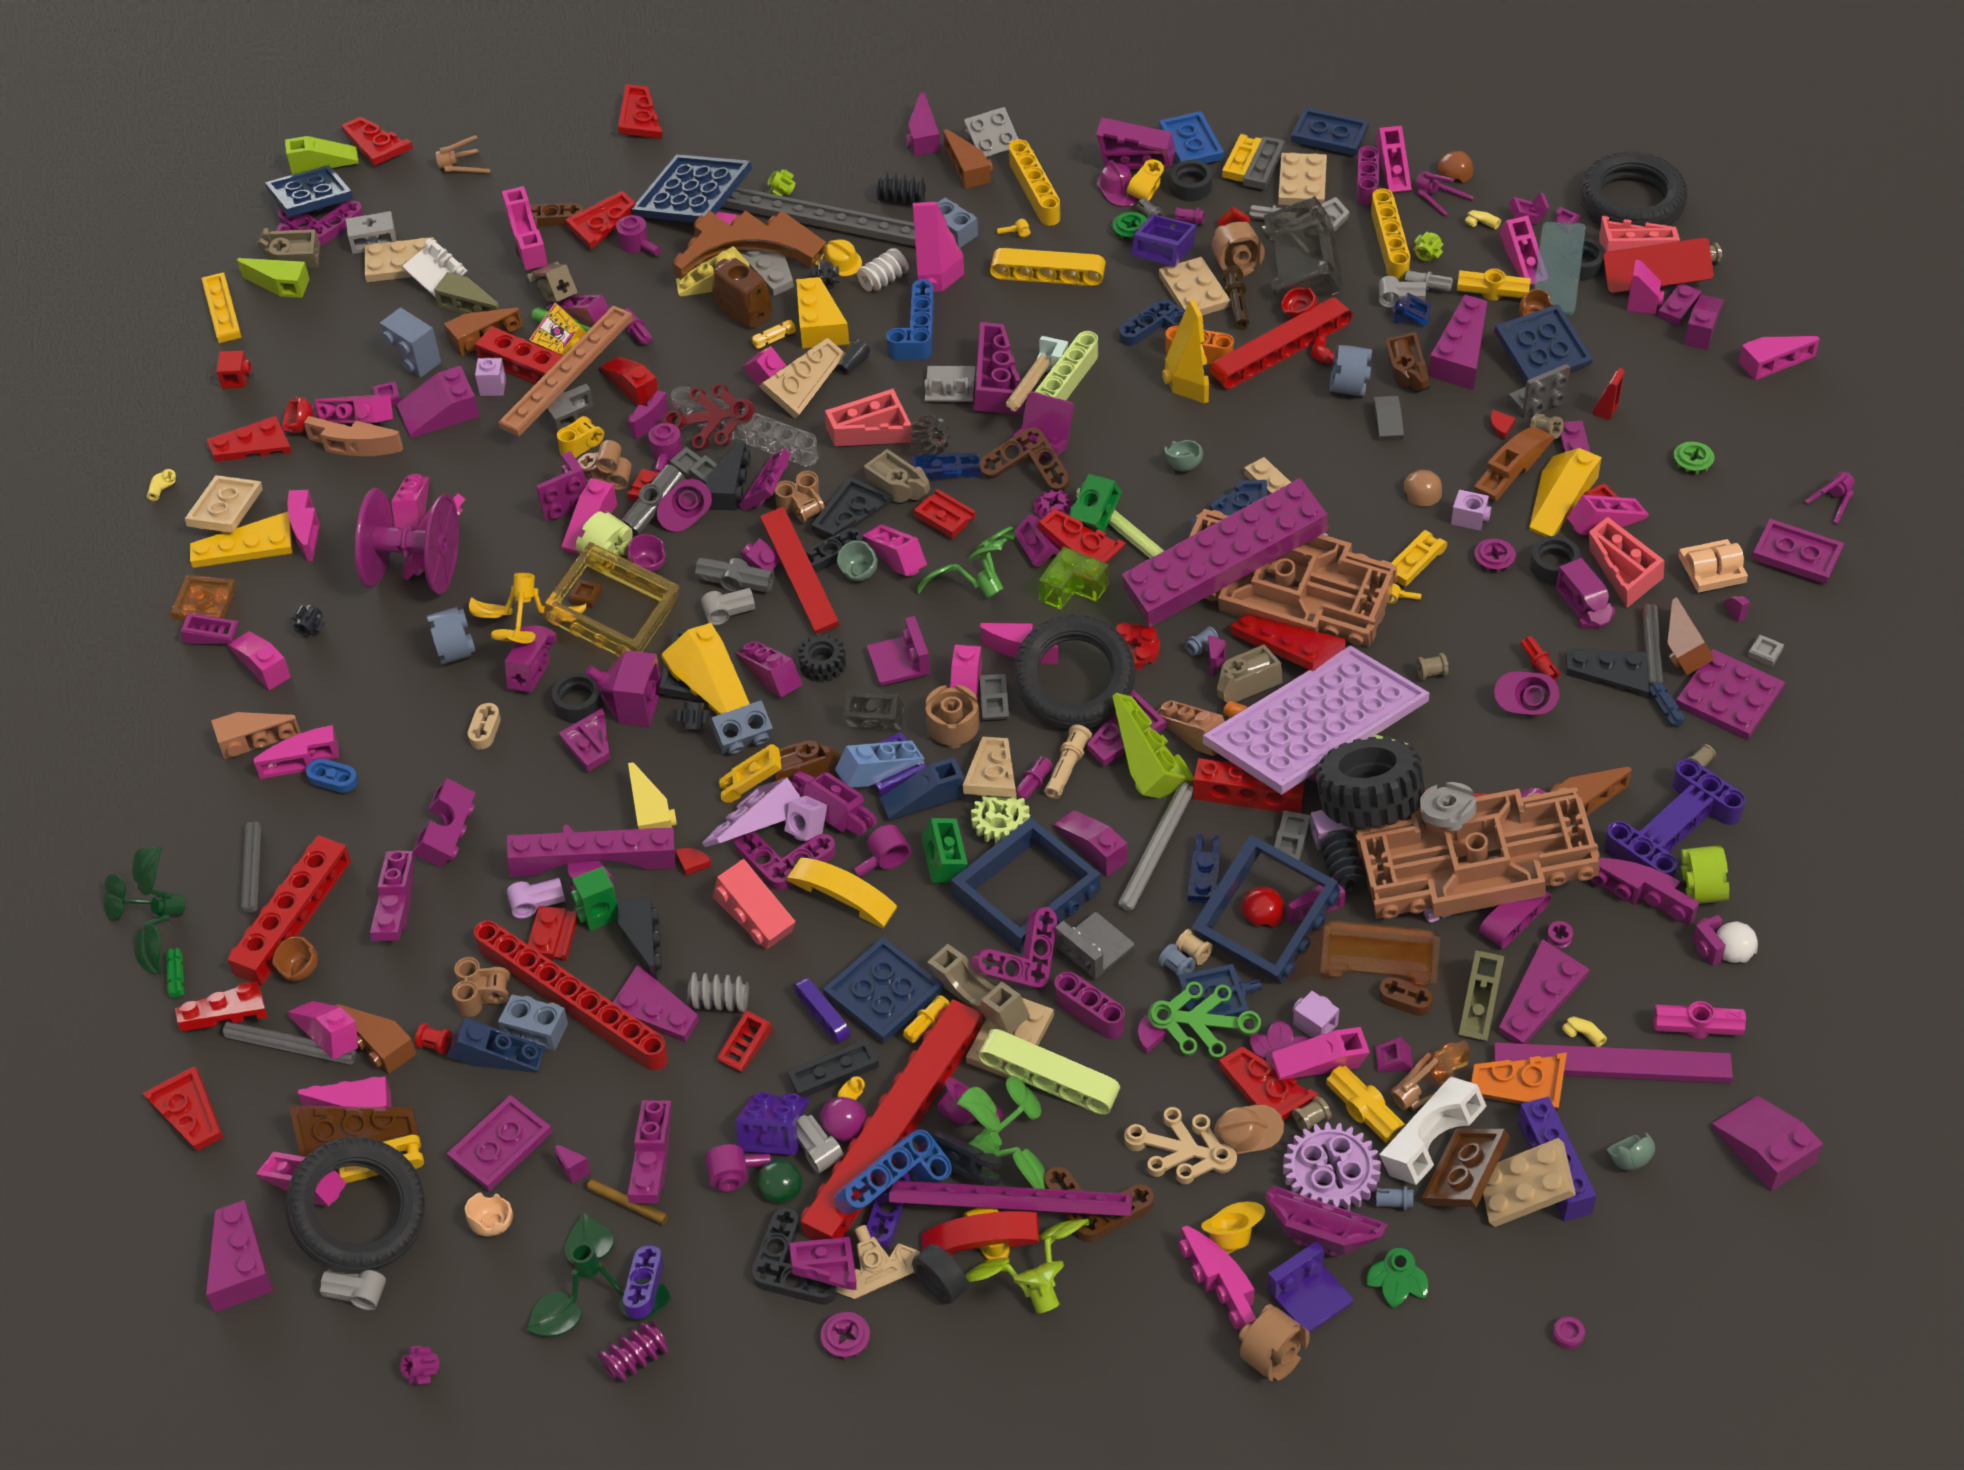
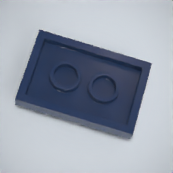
M1305 107L1291 134V142L1356 156L1368 131L1369 121Z

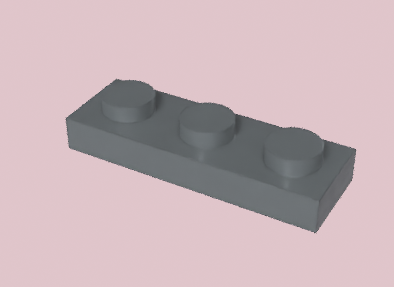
M1263 136L1243 178L1244 186L1266 189L1281 153L1285 148V140Z

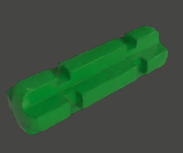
M179 948L168 949L166 951V960L168 961L166 963L167 993L172 999L176 997L181 998L184 995V986H182L184 983L183 965L181 964L183 962L182 953Z

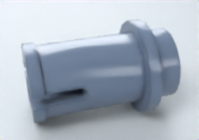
M1208 626L1195 637L1190 636L1187 638L1185 643L1187 652L1192 656L1202 654L1203 649L1208 646V636L1211 635L1218 638L1216 630Z
M1404 1186V1189L1377 1188L1376 1207H1404V1211H1407V1208H1413V1190L1407 1189V1186Z

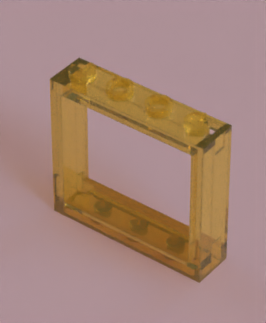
M589 542L545 602L543 619L551 622L552 625L571 632L577 637L592 642L599 648H604L616 654L618 657L626 650L642 652L677 602L680 586ZM587 566L659 601V604L634 639L561 604V601Z

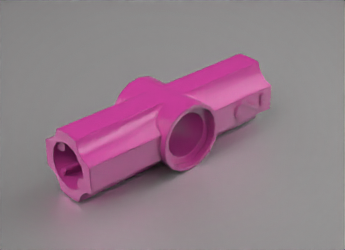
M1703 1001L1694 1002L1690 1006L1655 1005L1653 1024L1655 1031L1686 1032L1689 1036L1696 1039L1705 1038L1708 1034L1744 1036L1746 1014L1744 1009L1713 1008L1710 1004Z

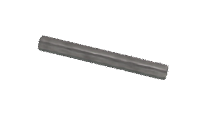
M232 1021L226 1022L223 1028L226 1038L352 1065L355 1063L358 1055L355 1049L332 1059L311 1038L241 1023H232Z

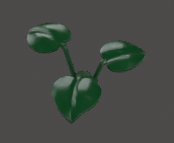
M162 847L139 849L134 855L132 865L133 879L138 883L137 888L141 894L157 895V897L153 899L126 898V882L118 874L109 875L104 883L106 891L104 894V910L109 919L119 920L122 917L124 903L151 904L152 912L160 916L145 923L144 930H139L135 938L136 959L144 970L153 974H162L159 966L161 937L155 924L169 921V916L183 915L186 906L185 898L182 894L165 893L153 889Z
M583 1213L572 1228L564 1249L567 1260L575 1267L571 1272L573 1276L572 1296L569 1299L565 1293H549L537 1302L532 1310L530 1322L527 1326V1330L534 1335L556 1337L568 1333L577 1326L582 1317L581 1308L574 1304L578 1299L580 1276L592 1278L600 1272L614 1289L624 1296L625 1289L620 1287L604 1268L603 1263L599 1262V1259L607 1256L613 1248V1234L606 1226L595 1221L586 1213ZM650 1279L639 1280L636 1284H646ZM659 1281L653 1309L649 1315L640 1319L628 1317L625 1312L623 1297L619 1302V1308L621 1313L628 1319L636 1321L645 1320L665 1308L671 1301V1295L667 1287Z

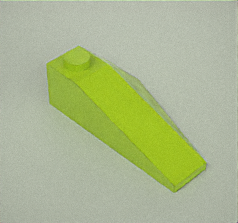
M1115 693L1113 701L1131 776L1136 782L1135 787L1139 793L1144 796L1161 798L1176 792L1179 785L1183 783H1189V786L1193 785L1194 776L1179 754L1173 756L1165 746L1168 740L1151 729L1152 721L1133 697Z

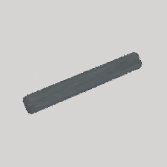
M1647 603L1643 606L1642 612L1645 652H1647L1649 687H1651L1654 682H1663L1658 607L1655 604L1650 605Z
M257 821L248 822L245 825L241 908L243 913L246 914L256 912L258 902L261 827Z

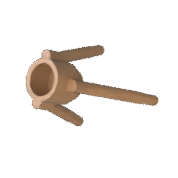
M472 136L451 146L440 148V151L436 152L439 169H445L446 173L452 171L490 173V169L453 166L457 164V158L478 153V149L458 153L452 151L477 140V136Z
M1427 1053L1406 1077L1390 1091L1392 1100L1400 1109L1406 1110L1410 1107L1414 1112L1419 1107L1425 1105L1434 1095L1432 1094L1419 1100L1421 1090L1416 1084L1438 1063V1059L1434 1058L1422 1068L1431 1058L1430 1053Z

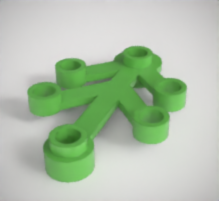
M1195 981L1188 983L1186 989L1170 1002L1163 1000L1155 1002L1151 1005L1148 1012L1150 1023L1157 1029H1167L1179 1043L1180 1052L1184 1056H1192L1196 1053L1197 1042L1195 1039L1187 1037L1177 1023L1189 1024L1209 1048L1210 1057L1216 1060L1225 1056L1226 1046L1222 1041L1217 1040L1206 1026L1239 1029L1245 1036L1257 1034L1261 1026L1259 1015L1253 1011H1245L1239 1017L1207 1014L1217 1005L1230 1001L1232 992L1227 985L1217 986L1212 995L1190 1012L1178 1011L1190 1000L1196 1001L1202 997L1203 987ZM1197 987L1200 992L1197 995H1191L1189 989ZM1220 990H1225L1228 996L1220 998L1217 993ZM1163 1011L1168 1014V1017L1165 1020H1160L1157 1014ZM1246 1021H1251L1254 1023V1028L1246 1029L1243 1024ZM1189 1042L1193 1044L1194 1048L1191 1051H1186L1183 1045ZM1214 1046H1220L1223 1049V1052L1220 1054L1213 1053L1212 1048Z

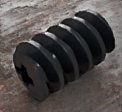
M885 172L883 178H879L877 185L878 200H881L884 196L886 201H890L893 197L895 202H899L902 198L905 204L910 199L912 204L918 203V201L924 203L926 184L923 176L920 177L918 182L915 181V175H912L910 180L907 181L906 174H903L901 180H898L897 173H894L892 179H889L888 172Z
M1338 830L1327 835L1321 843L1328 875L1338 882L1345 890V893L1356 892L1365 887L1367 883L1366 877L1363 876L1364 870L1361 867L1362 863L1359 859V852L1356 850L1357 846L1354 841V835L1349 831Z

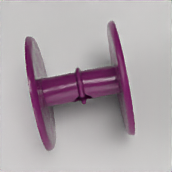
M372 488L362 502L355 535L356 568L363 586L373 588L378 585L385 574L390 552L403 553L404 557L418 554L424 555L425 575L429 587L434 593L443 594L451 582L459 548L458 512L452 496L442 494L436 499L428 517L426 530L413 529L411 525H408L407 528L392 527V514L387 496L381 489Z

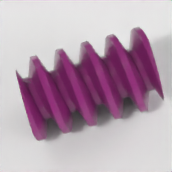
M649 1319L650 1326L646 1323L639 1325L640 1334L633 1329L629 1332L630 1341L625 1337H620L618 1339L619 1347L611 1343L608 1346L609 1355L602 1350L597 1353L602 1366L613 1381H615L616 1377L620 1378L623 1382L627 1381L625 1373L627 1369L636 1375V1363L641 1364L644 1368L648 1367L647 1356L657 1361V1349H660L665 1354L669 1353L665 1338L651 1319Z

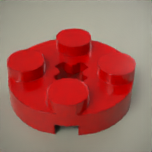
M1120 623L1117 625L1116 630L1123 636L1129 647L1132 644L1138 645L1135 649H1131L1135 670L1143 669L1145 664L1149 662L1152 664L1157 660L1160 652V641L1157 637L1156 629L1140 624Z

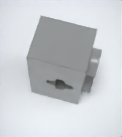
M391 211L346 219L352 254L365 252V245L397 241Z

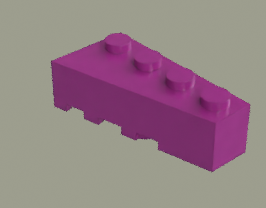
M1464 295L1430 355L1429 377L1474 390L1487 301Z

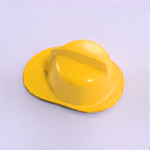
M841 239L827 242L824 254L815 263L818 266L819 262L831 261L834 267L839 266V274L844 277L854 275L862 266L861 257L856 253L854 246L850 242Z
M1238 1202L1227 1206L1212 1218L1203 1222L1201 1228L1208 1232L1209 1238L1229 1254L1249 1244L1252 1227L1265 1216V1209L1256 1202Z

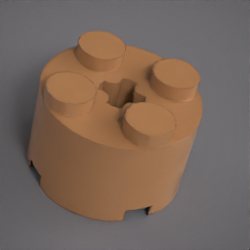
M1233 222L1225 226H1219L1215 230L1211 249L1223 271L1229 267H1239L1243 271V276H1246L1254 271L1253 268L1258 263L1259 265L1264 259L1265 250L1249 223Z
M945 685L936 688L928 695L925 707L927 731L935 741L955 749L959 748L963 743L970 741L977 734L980 728L979 706L977 697L972 690L962 685H955V688H947Z
M1269 1304L1262 1310L1260 1316L1252 1325L1247 1324L1241 1330L1239 1339L1242 1341L1240 1357L1270 1381H1273V1378L1279 1381L1285 1378L1301 1360V1357L1297 1354L1301 1346L1305 1349L1307 1348L1310 1333L1305 1327L1279 1308Z

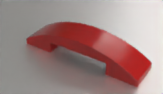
M1005 1211L954 1219L922 1233V1250L929 1244H935L944 1249L953 1258V1252L1007 1243L1012 1248L1039 1243L1038 1214L1036 1212Z

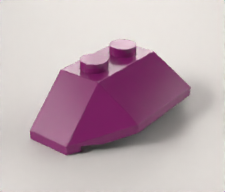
M1272 1186L1267 1191L1265 1197L1286 1236L1294 1238L1293 1241L1307 1247L1318 1241L1325 1249L1324 1253L1331 1256H1340V1254L1345 1256L1381 1238L1389 1225L1276 1186Z

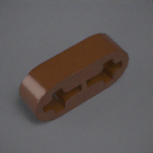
M1395 977L1386 978L1380 983L1379 998L1385 1005L1417 1016L1425 1015L1431 1010L1433 996L1427 988ZM1391 989L1397 990L1393 993V995L1388 994V992H1390ZM1419 998L1424 999L1420 1004L1415 1003Z

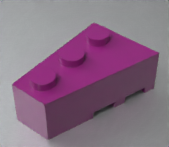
M245 1200L215 1210L206 1296L214 1312H218L274 1291L255 1224Z

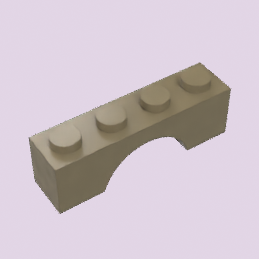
M949 944L927 962L934 977L943 983L947 991L971 1008L982 1012L985 1018L1003 1031L1011 1034L1030 1017L1024 1001L1018 992L1003 982L994 986L982 976L976 974L967 957Z

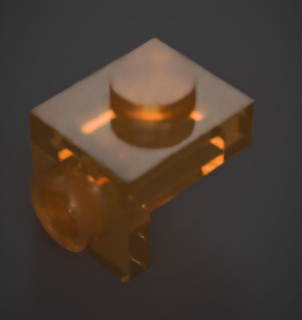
M1465 1040L1458 1043H1449L1441 1050L1434 1052L1433 1059L1437 1058L1438 1063L1431 1069L1434 1079L1437 1082L1440 1081L1442 1085L1449 1077H1453V1070L1468 1065L1471 1048Z

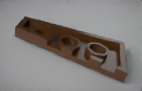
M290 1105L289 1108L300 1156L306 1157L325 1143L345 1137H366L384 1142L408 1135L419 1136L414 1108Z

